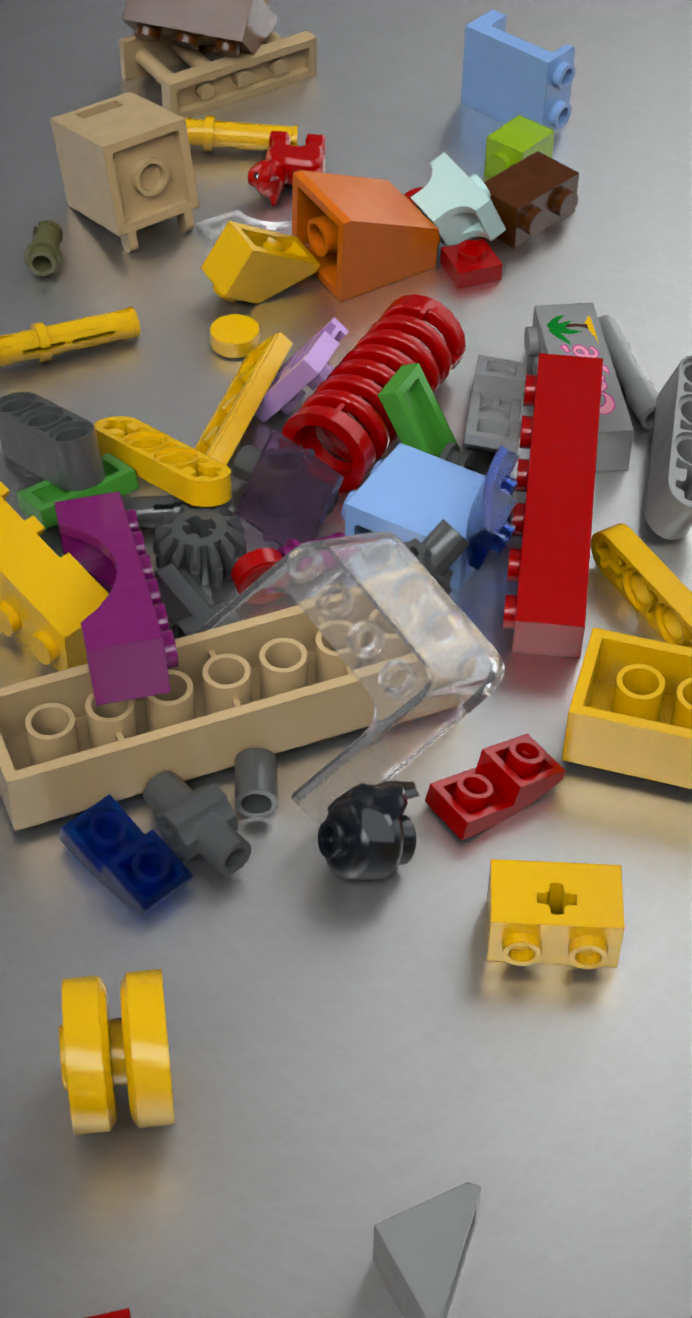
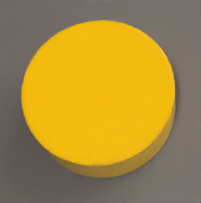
M241 314L225 315L216 319L210 327L211 347L221 356L243 358L260 345L259 325L249 316Z

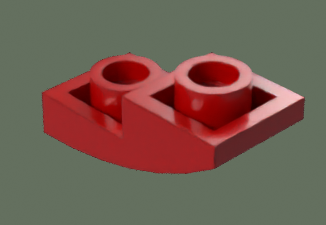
M527 733L482 749L477 767L430 783L425 802L461 840H465L503 822L532 804L563 780L566 770Z

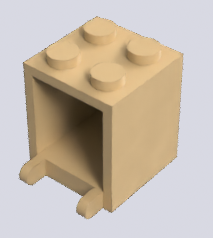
M131 91L50 118L68 206L121 237L122 246L127 253L138 250L136 230L176 216L179 228L183 232L194 229L192 210L199 208L200 205L185 118Z

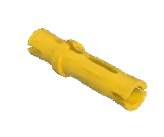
M206 115L205 120L185 118L189 145L203 147L206 152H213L214 148L267 152L271 131L287 132L291 139L290 145L297 146L298 125L283 126L217 121L215 116Z
M130 306L122 310L87 316L45 326L42 322L33 323L30 325L29 330L1 335L0 368L38 359L40 363L51 361L53 355L130 338H139L140 323L137 313Z

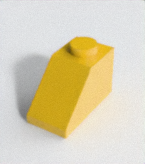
M228 221L201 269L214 284L212 286L214 292L224 300L232 303L241 300L259 304L316 273L320 263L296 236Z

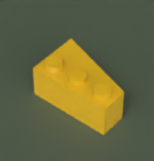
M0 481V631L6 636L13 635L30 648L38 661L44 665L51 664L59 671L87 664L81 622L98 609L109 594L70 553L60 558L42 540L39 535L44 533L45 527L34 515L25 521L6 502V497L9 496L10 490Z

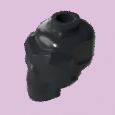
M387 781L376 785L362 782L351 787L328 807L327 817L318 831V847L321 854L325 857L327 865L337 877L348 881H376L389 877L398 865H404L411 860L416 848V831L411 819L403 815L408 804L407 799L419 796L414 782Z

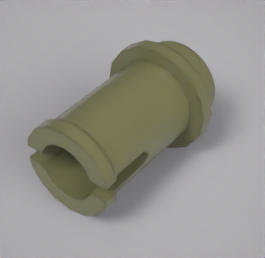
M44 220L38 223L39 227L35 226L33 228L32 243L27 246L24 254L26 265L34 274L39 276H48L56 272L62 263V254L59 249L63 239L62 228L53 221Z

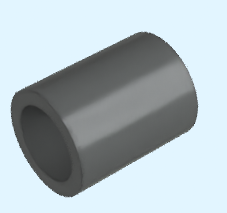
M264 748L245 749L235 758V808L239 813L248 817L268 816L278 807L277 758L271 751Z

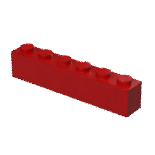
M539 353L537 375L526 374L523 406L534 407L533 416H522L519 448L530 449L529 459L518 458L515 488L517 492H526L525 503H514L511 536L522 537L521 549L510 548L507 582H518L517 595L505 596L502 628L514 630L512 652L580 658L586 621L603 358Z

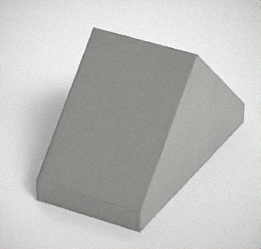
M466 1182L374 1225L373 1262L404 1318H448L476 1228L481 1186Z

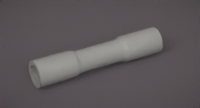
M609 315L600 316L598 320L617 378L625 390L626 399L642 427L646 430H653L656 401L659 392L654 384L645 376L631 352L630 343L615 318Z

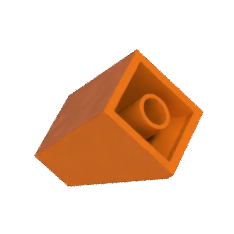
M304 170L293 173L292 236H296L320 263V267L314 275L340 302L436 268L437 248L440 243L439 229L411 203L406 195H403L388 180Z

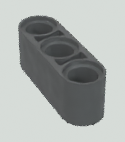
M16 392L0 398V441L4 455L8 459L67 491L89 489L104 480L105 469L95 426L92 422L35 393Z

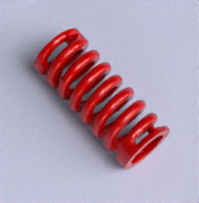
M411 294L404 295L393 301L379 320L371 326L365 336L361 337L340 364L331 371L326 380L322 381L314 393L305 400L299 411L289 418L282 429V448L294 446L301 450L303 448L309 459L321 469H317L306 458V462L309 464V473L337 486L339 493L349 492L357 488L372 470L375 462L380 460L388 450V446L392 445L398 438L378 394L402 365L414 363L420 364L434 394L438 386L446 380L451 370L455 369L464 357L466 341L460 322L448 308L428 296ZM317 435L319 436V438L321 439V441L323 442V444H324L331 452H333L335 455H337L338 457L342 458V459L345 460V461L339 460V459H337L336 457L332 456V455L323 447V445H322L321 442L319 441Z

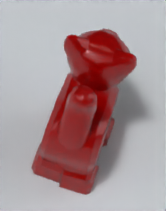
M271 131L269 149L265 160L259 161L249 169L247 175L248 184L253 186L260 196L267 198L272 207H275L284 186L289 185L293 187L294 172L304 170L325 173L326 137L324 135L307 134L305 139L306 145L292 146L290 145L291 139L287 132Z

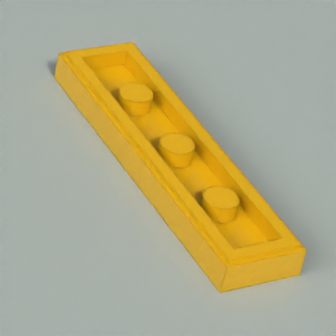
M281 331L273 334L247 354L194 449L225 465L228 464L293 344Z

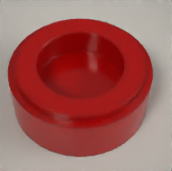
M259 548L246 553L237 560L231 570V578L238 594L243 599L263 601L274 597L285 588L290 579V570L283 555L278 550Z

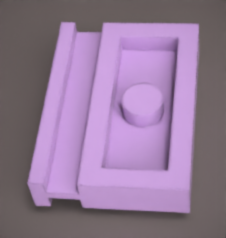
M333 317L279 368L278 374L274 377L254 415L263 423L268 421L279 410L287 415L304 397L306 392L303 388L306 385L315 390L333 370L334 367L328 360L340 345L338 342L347 335L349 330Z

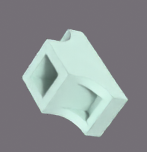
M445 152L430 162L433 170L430 181L424 188L413 195L411 199L415 206L439 229L440 242L445 247L460 244L473 237H485L492 241L506 231L490 199L491 194L477 174L474 173L469 177Z

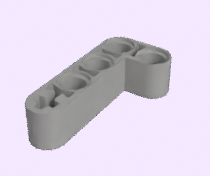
M687 356L681 360L659 392L656 401L644 514L649 528L657 535L669 540L681 539L692 527V356Z

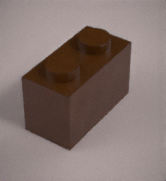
M537 151L485 181L484 184L491 194L490 199L506 228V231L496 238L515 249L562 219L569 217L575 212L578 203L579 172Z

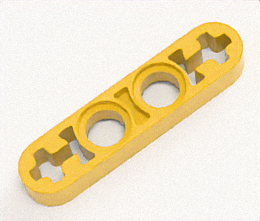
M107 417L98 420L94 424L101 456L111 453L135 469L138 477L185 503L199 507H213L227 503L232 498L231 469L227 465L132 417Z
M618 523L594 533L591 538V551L594 561L602 574L666 643L692 648V592L627 525Z

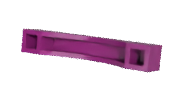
M120 491L54 502L63 555L70 553L109 593L98 609L81 622L96 706L170 693L168 669L179 667L173 631L169 630L164 603L161 604L158 582L153 576L150 556L146 554L143 533L139 531L135 509L125 510Z

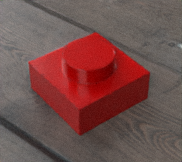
M484 238L465 240L460 244L441 247L440 264L457 289L502 279L503 264Z

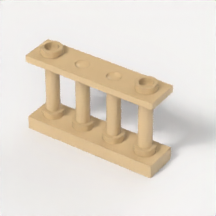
M263 0L268 6V0ZM272 30L263 42L264 45H261L254 55L240 52L237 58L226 56L210 61L205 56L216 53L214 47L199 45L198 50H191L174 44V39L160 37L159 42H149L132 35L119 39L121 76L125 81L150 74L161 84L162 107L183 118H190L317 76V38L308 30L282 38ZM184 62L192 67L176 73L169 69V67Z

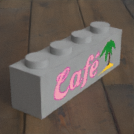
M593 302L534 306L533 325L525 327L524 332L527 357L534 356L533 375H537L539 353L603 358L596 472L628 470L634 428Z

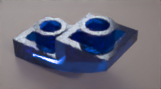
M500 445L476 493L467 521L466 540L470 543L466 548L468 564L478 571L490 552L498 556L502 554L517 527L508 522L518 502V500L511 497L518 481L510 477L520 455Z
M110 794L60 829L59 840L75 858L110 892L142 916L193 879V874L153 829L144 834Z

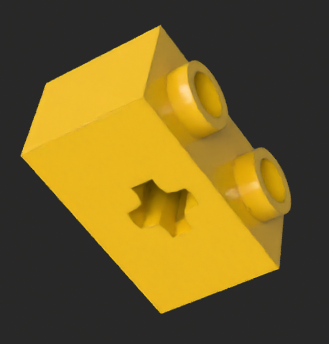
M491 859L487 893V961L508 962L517 966H527L534 963L573 965L581 969L618 967L625 929L621 865Z

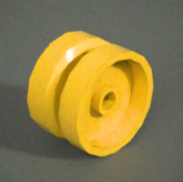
M162 969L126 972L120 983L122 1018L111 1019L107 987L98 975L62 979L63 1025H59L60 1063L64 1091H68L71 1121L75 1136L112 1132L118 1121L116 1086L124 1085L128 1087L131 1118L140 1129L175 1125Z

